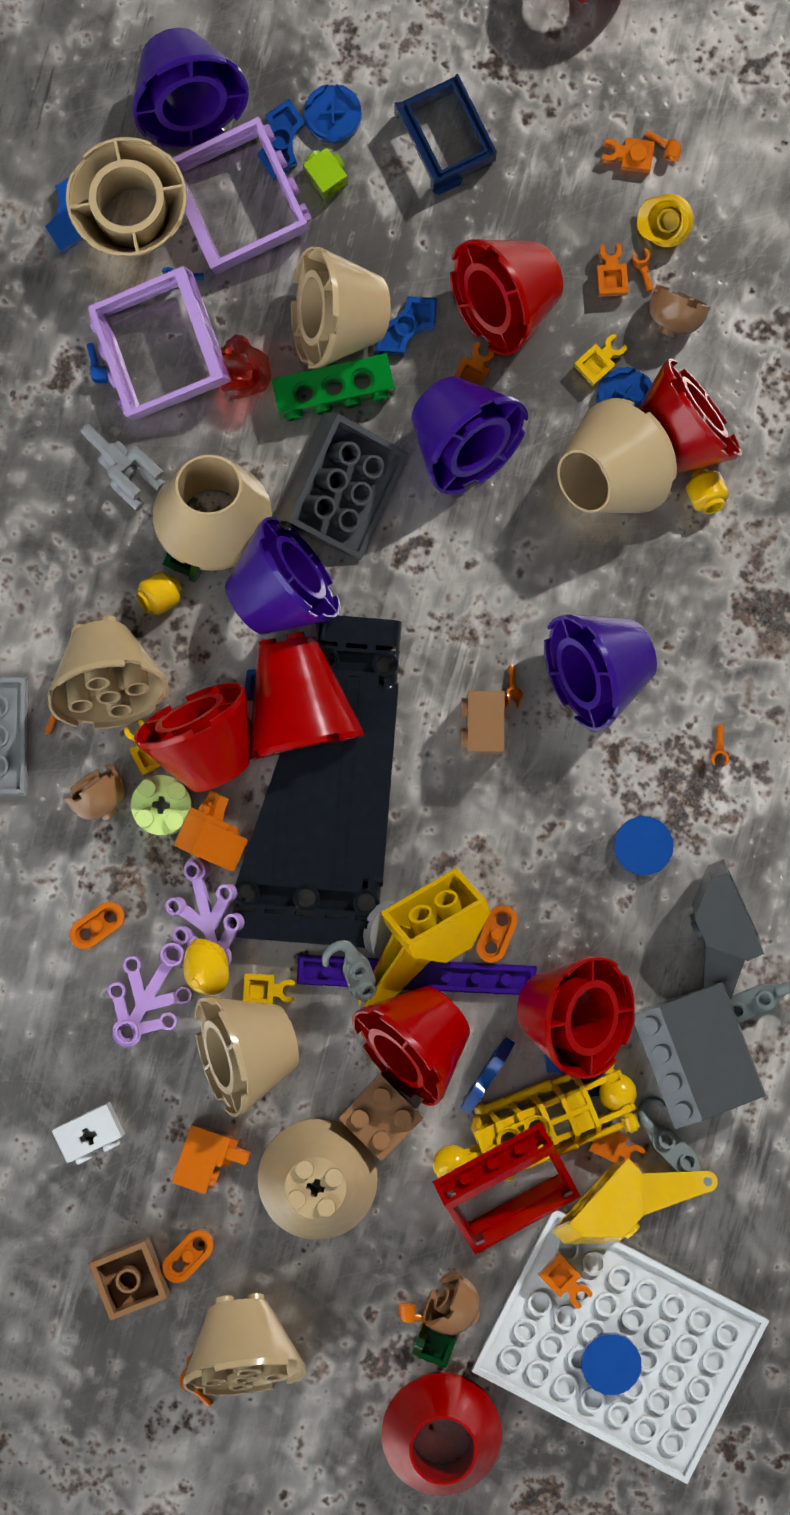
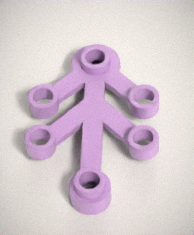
M201 858L190 859L184 866V875L192 882L199 913L186 905L185 900L181 897L168 899L165 906L166 911L172 916L180 915L203 931L207 940L220 945L227 955L229 967L232 961V953L229 947L237 932L243 928L244 918L239 913L228 914L224 918L225 931L220 939L218 938L217 927L230 902L236 899L237 889L232 884L219 886L216 891L218 900L213 909H211L205 880L211 872L210 864ZM193 866H195L197 869L196 875L193 874ZM225 888L230 892L229 898H226L224 895ZM174 902L178 903V911L173 907ZM232 918H235L237 921L236 927H233L231 924ZM188 926L177 927L173 931V940L179 945L187 944L190 946L191 941L200 939L193 935L192 929ZM181 931L185 932V940L180 936Z
M171 942L162 947L160 951L162 962L146 989H144L140 974L141 960L136 956H130L124 960L123 969L128 973L136 1004L130 1016L124 1000L127 992L126 986L121 982H114L108 987V995L113 999L118 1019L112 1029L113 1039L118 1045L132 1047L140 1041L142 1034L161 1029L172 1030L177 1026L178 1018L173 1012H166L159 1019L141 1022L146 1011L176 1003L187 1004L193 998V992L187 986H181L174 992L156 996L172 967L181 964L184 960V948L178 943ZM172 948L176 949L179 953L176 960H171L168 957V951ZM130 959L135 960L138 964L135 971H131L127 967V962ZM115 985L122 988V994L119 997L112 994V988ZM180 990L188 991L189 998L186 1001L179 999L178 993ZM165 1016L173 1017L174 1024L171 1027L164 1025L163 1019ZM125 1026H129L133 1030V1035L129 1038L125 1037L122 1033Z

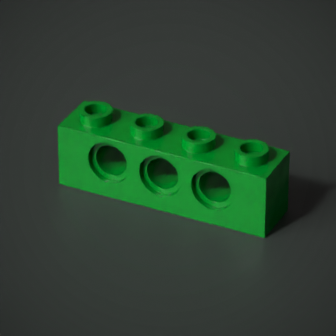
M387 353L271 379L280 419L286 418L288 422L304 418L303 414L315 412V415L330 413L333 411V407L344 405L345 409L358 407L361 405V401L373 399V402L385 401L390 399L391 394H395V386ZM359 377H367L371 381L370 386L366 389H360L354 383ZM337 383L342 387V391L338 395H330L326 392L327 386ZM301 390H310L313 393L312 399L308 402L298 400L297 395Z

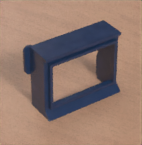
M459 74L409 99L394 103V114L397 119L401 118L431 179L430 187L435 195H441L458 187L462 183L463 176L496 161L497 151ZM455 92L483 151L442 170L413 111Z

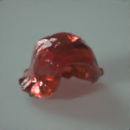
M233 335L221 347V353L231 382L220 386L219 391L225 399H228V402H233L234 399L258 396L265 392L271 382L272 375L269 357L263 351L251 346L245 336Z

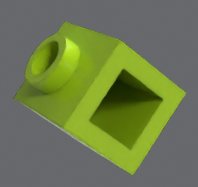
M325 148L321 152L315 150L306 157V162L303 163L304 174L323 201L348 185V177L343 170L346 166L337 153L332 155L329 149Z

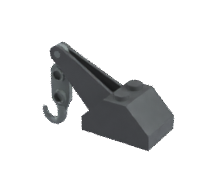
M722 859L708 865L692 903L693 914L690 915L691 925L698 939L703 937L705 941L702 988L723 981L740 1023L773 1009L785 995L790 993V981L782 984H759L733 995L745 960L749 961L764 954L758 932L725 860Z

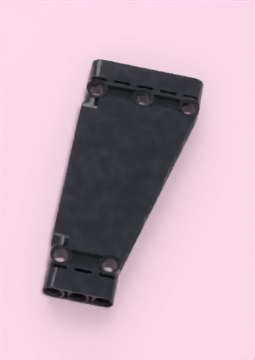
M337 615L330 621L315 624V638L318 643L337 645V647L319 646L323 653L333 655L335 660L331 669L363 729L364 736L339 742H326L279 754L235 884L237 897L233 900L232 913H239L244 918V926L237 932L235 938L331 945L336 941L346 940L351 942L354 947L365 948L363 932L364 928L367 929L369 921L355 920V915L369 916L372 910H361L358 906V899L363 894L372 895L375 899V908L380 904L381 887H383L399 686L397 680L402 629L401 621ZM347 646L367 647V649L348 648ZM376 648L396 649V652L387 650H376ZM386 657L393 661L394 667L390 672L383 673L378 670L377 662L381 658ZM247 884L255 889V897L250 902L243 901L239 896L241 887ZM304 889H309L315 894V902L309 907L303 906L299 902V894ZM237 906L255 907L256 912L237 910ZM266 908L286 910V914L266 913ZM296 911L316 912V916L296 915ZM325 913L344 914L346 918L325 917ZM232 918L231 921L233 927L237 926L235 918Z

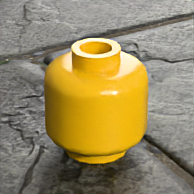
M707 468L695 471L685 487L694 509L704 512L706 515L723 509L729 497V492L720 472L715 470L708 471Z
M160 571L139 583L136 598L147 614L151 612L158 616L179 604V592L182 591V587L174 575L169 577L166 573Z

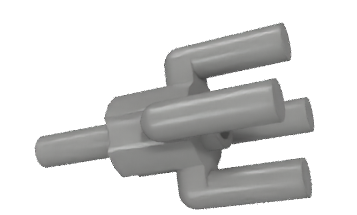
M86 424L81 429V433L102 453L98 462L107 470V474L111 478V487L136 511L140 510L144 505V502L139 498L142 491L132 482L138 474L159 492L165 483L161 479L164 472L142 450L136 446L128 450L119 441L109 444L90 424Z

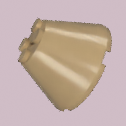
M104 616L99 621L78 624L72 627V635L47 696L50 712L61 722L78 727L79 722L93 724V729H109L133 724L154 714L159 710V703L163 699L167 700L169 685L165 675L130 630L122 623L117 622L116 617Z
M328 1119L302 1120L281 1131L267 1146L258 1170L259 1194L269 1216L285 1231L310 1240L330 1239L350 1231L361 1222L370 1210L377 1190V1168L371 1151L344 1124ZM315 1179L321 1180L320 1185L322 1187L316 1188L310 1183H313Z
M249 1294L246 1296V1299L234 1300L233 1296H220L215 1299L216 1304L207 1311L183 1379L184 1389L191 1393H194V1388L203 1389V1395L219 1396L255 1393L274 1389L275 1382L287 1379L288 1385L301 1380L306 1375V1365L271 1306L264 1300V1294Z

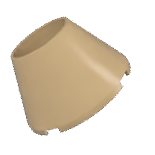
M120 137L101 142L82 156L83 159L70 174L66 189V204L73 226L89 245L108 255L136 257L155 251L172 238L184 218L187 205V191L181 170L168 153L152 145V142L147 140ZM141 189L151 193L156 198L151 214L138 224L121 226L105 218L109 202L121 191Z
M308 247L299 258L294 273L293 283H298L296 300H291V325L295 347L300 360L308 362L310 364L308 368L319 369L380 342L388 330L391 304L389 289L382 276L322 247Z
M611 398L592 406L583 416L562 455L557 470L559 485L565 497L579 510L588 513H646L661 506L671 495L672 482L677 476V463L672 443L660 422L650 412L645 414L634 406L635 402Z
M201 455L186 462L162 485L153 507L154 529L163 548L182 564L185 562L200 567V570L211 571L234 567L258 524L265 518L272 517L270 499L262 483L245 468L217 455ZM211 489L227 492L235 498L229 506L216 512H200L187 505V502L194 495Z
M204 997L198 1000L194 1019L195 1021L200 1020L201 1032L196 1034V1041L207 1080L218 1101L224 1100L228 1105L225 1111L231 1116L242 1115L298 1066L299 1050L293 1026L288 1015L279 1005L217 997Z

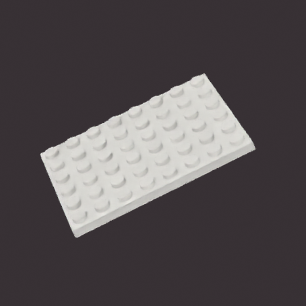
M556 1210L549 1215L471 1368V1372L688 1484L769 1320L622 1242L615 1240L606 1244H564L552 1230L566 1213ZM558 1253L581 1274V1277L576 1282L587 1285L593 1294L591 1297L582 1291L576 1294V1300L582 1306L580 1309L572 1305L567 1291L559 1297L538 1276V1273ZM605 1332L619 1333L628 1337L637 1347L641 1357V1373L637 1382L628 1391L619 1395H604L595 1391L586 1382L581 1370V1355L585 1345L597 1337V1335Z

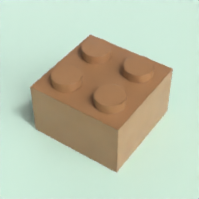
M468 691L466 698L461 699L460 718H466V728H461L460 748H466V755H502L504 752L505 691Z
M380 1073L339 1114L338 1119L382 1161L424 1119V1114Z
M149 1236L96 1256L88 1263L110 1321L165 1300L170 1294L169 1286Z

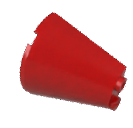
M296 632L286 635L287 640L277 642L276 638L259 641L260 648H258L249 743L250 760L275 756L281 752L326 742H339L364 736L363 729L315 637H305L304 632Z

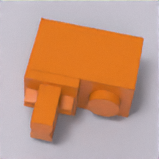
M210 791L198 810L190 808L173 846L234 872L248 839L238 835L239 828L223 822L224 812L229 799Z
M193 1122L171 1183L206 1194L209 1187L215 1188L220 1174V1171L215 1170L216 1166L222 1167L224 1165L230 1167L232 1161L247 1165L251 1152L237 1147L239 1140L232 1138L233 1135Z

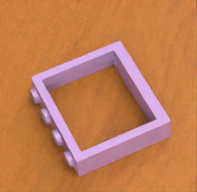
M259 116L173 157L183 175L184 172L259 137L297 221L220 258L184 178L187 191L185 213L207 263L215 275L310 231L307 221L312 219L305 203L299 205L295 196L300 193L293 176L287 178L283 168L288 166L281 150L275 152L271 143L276 140L269 123L263 125Z
M185 266L88 306L91 315L89 317L91 321L89 325L92 331L98 335L100 341L98 350L103 360H107L110 369L107 375L111 385L117 388L120 397L117 399V403L122 408L124 416L126 415V417L137 421L231 382L193 272ZM179 287L210 376L139 405L108 316Z

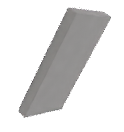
M0 677V796H28V677Z

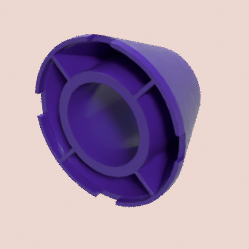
M187 28L167 29L153 36L142 50L132 103V116L139 132L144 137L149 136L155 139L158 145L167 147L198 145L225 132L223 127L233 119L237 121L240 118L248 102V83L243 72L235 63L195 31Z
M455 376L441 379L430 386L416 402L411 420L432 485L441 493L458 494L466 491L465 486L475 481L480 485L494 475L511 458L525 435L522 427L524 419L528 420L526 407L514 397Z
M267 517L258 524L225 584L227 597L235 612L249 628L262 635L330 621L340 612L339 596L333 597L329 587L333 580L317 554L294 529L290 527L285 530L278 525L280 520L274 517Z
M564 614L554 618L547 627L550 630V635L548 639L544 640V655L551 683L563 706L569 705L577 714L574 719L587 729L596 731L610 726L656 674L657 657L653 643L645 629L632 619Z

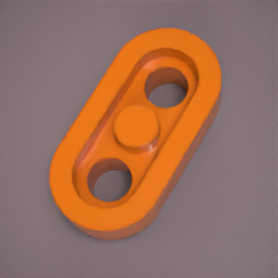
M105 902L96 907L71 927L70 940L72 944L79 949H90L99 944L124 924L125 912L123 908L115 902ZM108 911L114 912L116 916L115 920L111 923L105 919ZM85 928L91 931V937L88 940H84L81 937V932Z
M498 905L490 910V914L476 943V952L485 962H498L506 953L517 925V915L511 907ZM500 914L506 915L508 919L507 923L503 926L498 925L496 922V918ZM488 942L496 944V951L494 953L486 952L485 945Z
M195 1229L189 1232L167 1255L163 1262L162 1271L166 1279L173 1283L186 1281L211 1255L214 1248L212 1235L204 1229ZM202 1239L205 1247L197 1249L194 1246V1241ZM181 1261L184 1269L181 1271L175 1270L173 1263Z

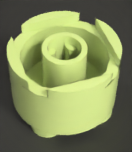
M155 775L141 781L131 799V811L136 823L143 830L160 836H169L179 832L190 808H194V800L189 789L179 780L167 775ZM165 797V802L170 803L169 809H164L163 814H160V809L156 808V802H161L162 798Z

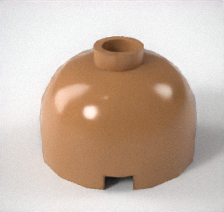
M656 284L651 296L649 309L653 321L661 326L659 332L675 338L677 333L690 334L702 326L710 311V306L679 291L670 292L669 287Z
M113 764L105 765L107 771L100 774L98 769L75 783L70 788L73 793L71 796L64 794V801L77 816L88 820H95L100 817L103 820H108L119 811L117 806L123 800L125 792L123 781Z
M451 1271L439 1280L444 1284L437 1294L432 1289L423 1310V1319L428 1321L425 1325L444 1335H457L465 1331L469 1326L475 1325L480 1316L479 1292L476 1287L463 1275L456 1271Z

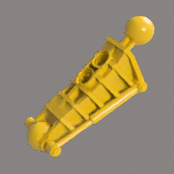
M613 1065L603 1075L584 1083L580 1078L564 1075L554 1080H545L487 1104L481 1101L474 1108L475 1115L471 1125V1131L476 1144L465 1149L457 1145H447L439 1149L433 1160L434 1173L440 1178L500 1145L501 1137L506 1132H512L514 1136L524 1132L534 1120H539L542 1123L559 1156L575 1151L581 1145L624 1128L626 1132L633 1133L640 1127L635 1114H632V1111L636 1109L634 1104L637 1096L636 1086L631 1078L622 1074L620 1069L614 1070L613 1067L615 1065ZM570 1081L573 1083L572 1087L564 1090L558 1087ZM600 1085V1101L610 1111L597 1116L588 1090ZM551 1092V1095H548V1096L543 1097V1098H541V1099H539V1097H538V1096L543 1095V1094H545V1093ZM529 1100L528 1104L523 1105L521 1107L517 1106L518 1104ZM560 1102L564 1113L550 1119L545 1108ZM508 1109V1112L501 1114L499 1116L495 1114L497 1112ZM622 1116L621 1122L601 1129L602 1124ZM565 1120L568 1121L570 1126L558 1131L554 1130L553 1125ZM590 1129L593 1130V1133L581 1137L580 1133ZM541 1144V1145L538 1146L537 1148H538V1149L542 1148V1147H543V1144ZM547 1156L546 1158L536 1162L535 1164L527 1167L526 1169H529L551 1159L549 1156ZM515 1175L507 1178L505 1181L507 1182L514 1179Z

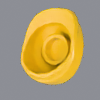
M663 194L645 200L640 206L637 228L644 239L661 247H673L684 242L689 236L693 227V212L689 203L681 196Z
M194 939L191 941L190 946L186 949L183 964L187 984L194 991L204 995L219 994L226 988L229 981L228 959L224 949L217 943L207 939Z

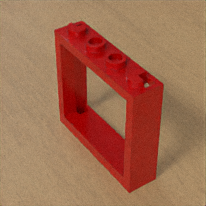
M541 1122L432 1181L445 1208L475 1255L581 1197ZM541 1144H543V1147H542V1148H540V1149L537 1148L538 1146H540ZM547 1156L550 1157L558 1172L556 1176L470 1223L467 1221L458 1205ZM570 1191L573 1193L567 1197L563 1196ZM483 1239L485 1240V1242H483L482 1244L478 1246L476 1245L477 1242Z

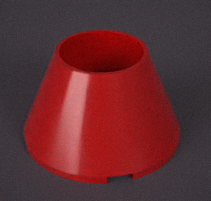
M486 239L468 240L457 246L453 252L451 259L455 260L454 271L450 272L451 288L458 310L467 327L476 338L481 336L490 345L487 348L497 354L510 355L519 351L562 296L563 277L554 255L546 246L537 241Z
M671 358L662 365L638 409L645 414L650 412L666 431L675 452L677 474L737 459L742 455L740 444L734 434L730 437L728 436L724 426L727 421L720 410L685 368L682 371H678L674 367L678 364L677 361Z
M237 682L217 684L185 696L188 702L173 710L170 705L166 706L150 717L136 731L134 740L137 746L193 792L208 791L231 781L240 775L250 764L247 696L244 687H241L240 683Z
M590 956L536 974L526 982L518 998L517 1019L522 1031L562 1072L575 1078L589 1079L606 1072L617 1061L614 1057L621 1045H627L632 1031L635 1012L632 986L628 976L623 975L617 967L618 964L611 959Z
M425 986L362 1007L352 1017L355 1034L361 1032L366 1042L362 1046L364 1051L391 1083L410 1098L415 1094L423 1098L422 1104L434 1106L443 1099L470 1035V1027L466 1018L450 998L436 988Z
M433 1372L411 1381L399 1389L393 1396L383 1417L382 1445L392 1470L407 1485L426 1494L453 1495L472 1488L490 1472L500 1452L502 1426L494 1403L486 1391L477 1383L459 1374ZM438 1419L452 1420L461 1424L469 1432L471 1441L461 1457L449 1463H434L419 1454L413 1444L419 1430L431 1421Z

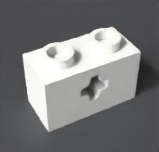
M110 1102L52 1130L66 1163L75 1160L77 1165L93 1157L92 1151L102 1147L105 1152L121 1144L119 1138L125 1135ZM87 1129L90 1132L95 1130L97 1135L93 1138L94 1142L91 1139L85 1140L83 1135L87 1132Z

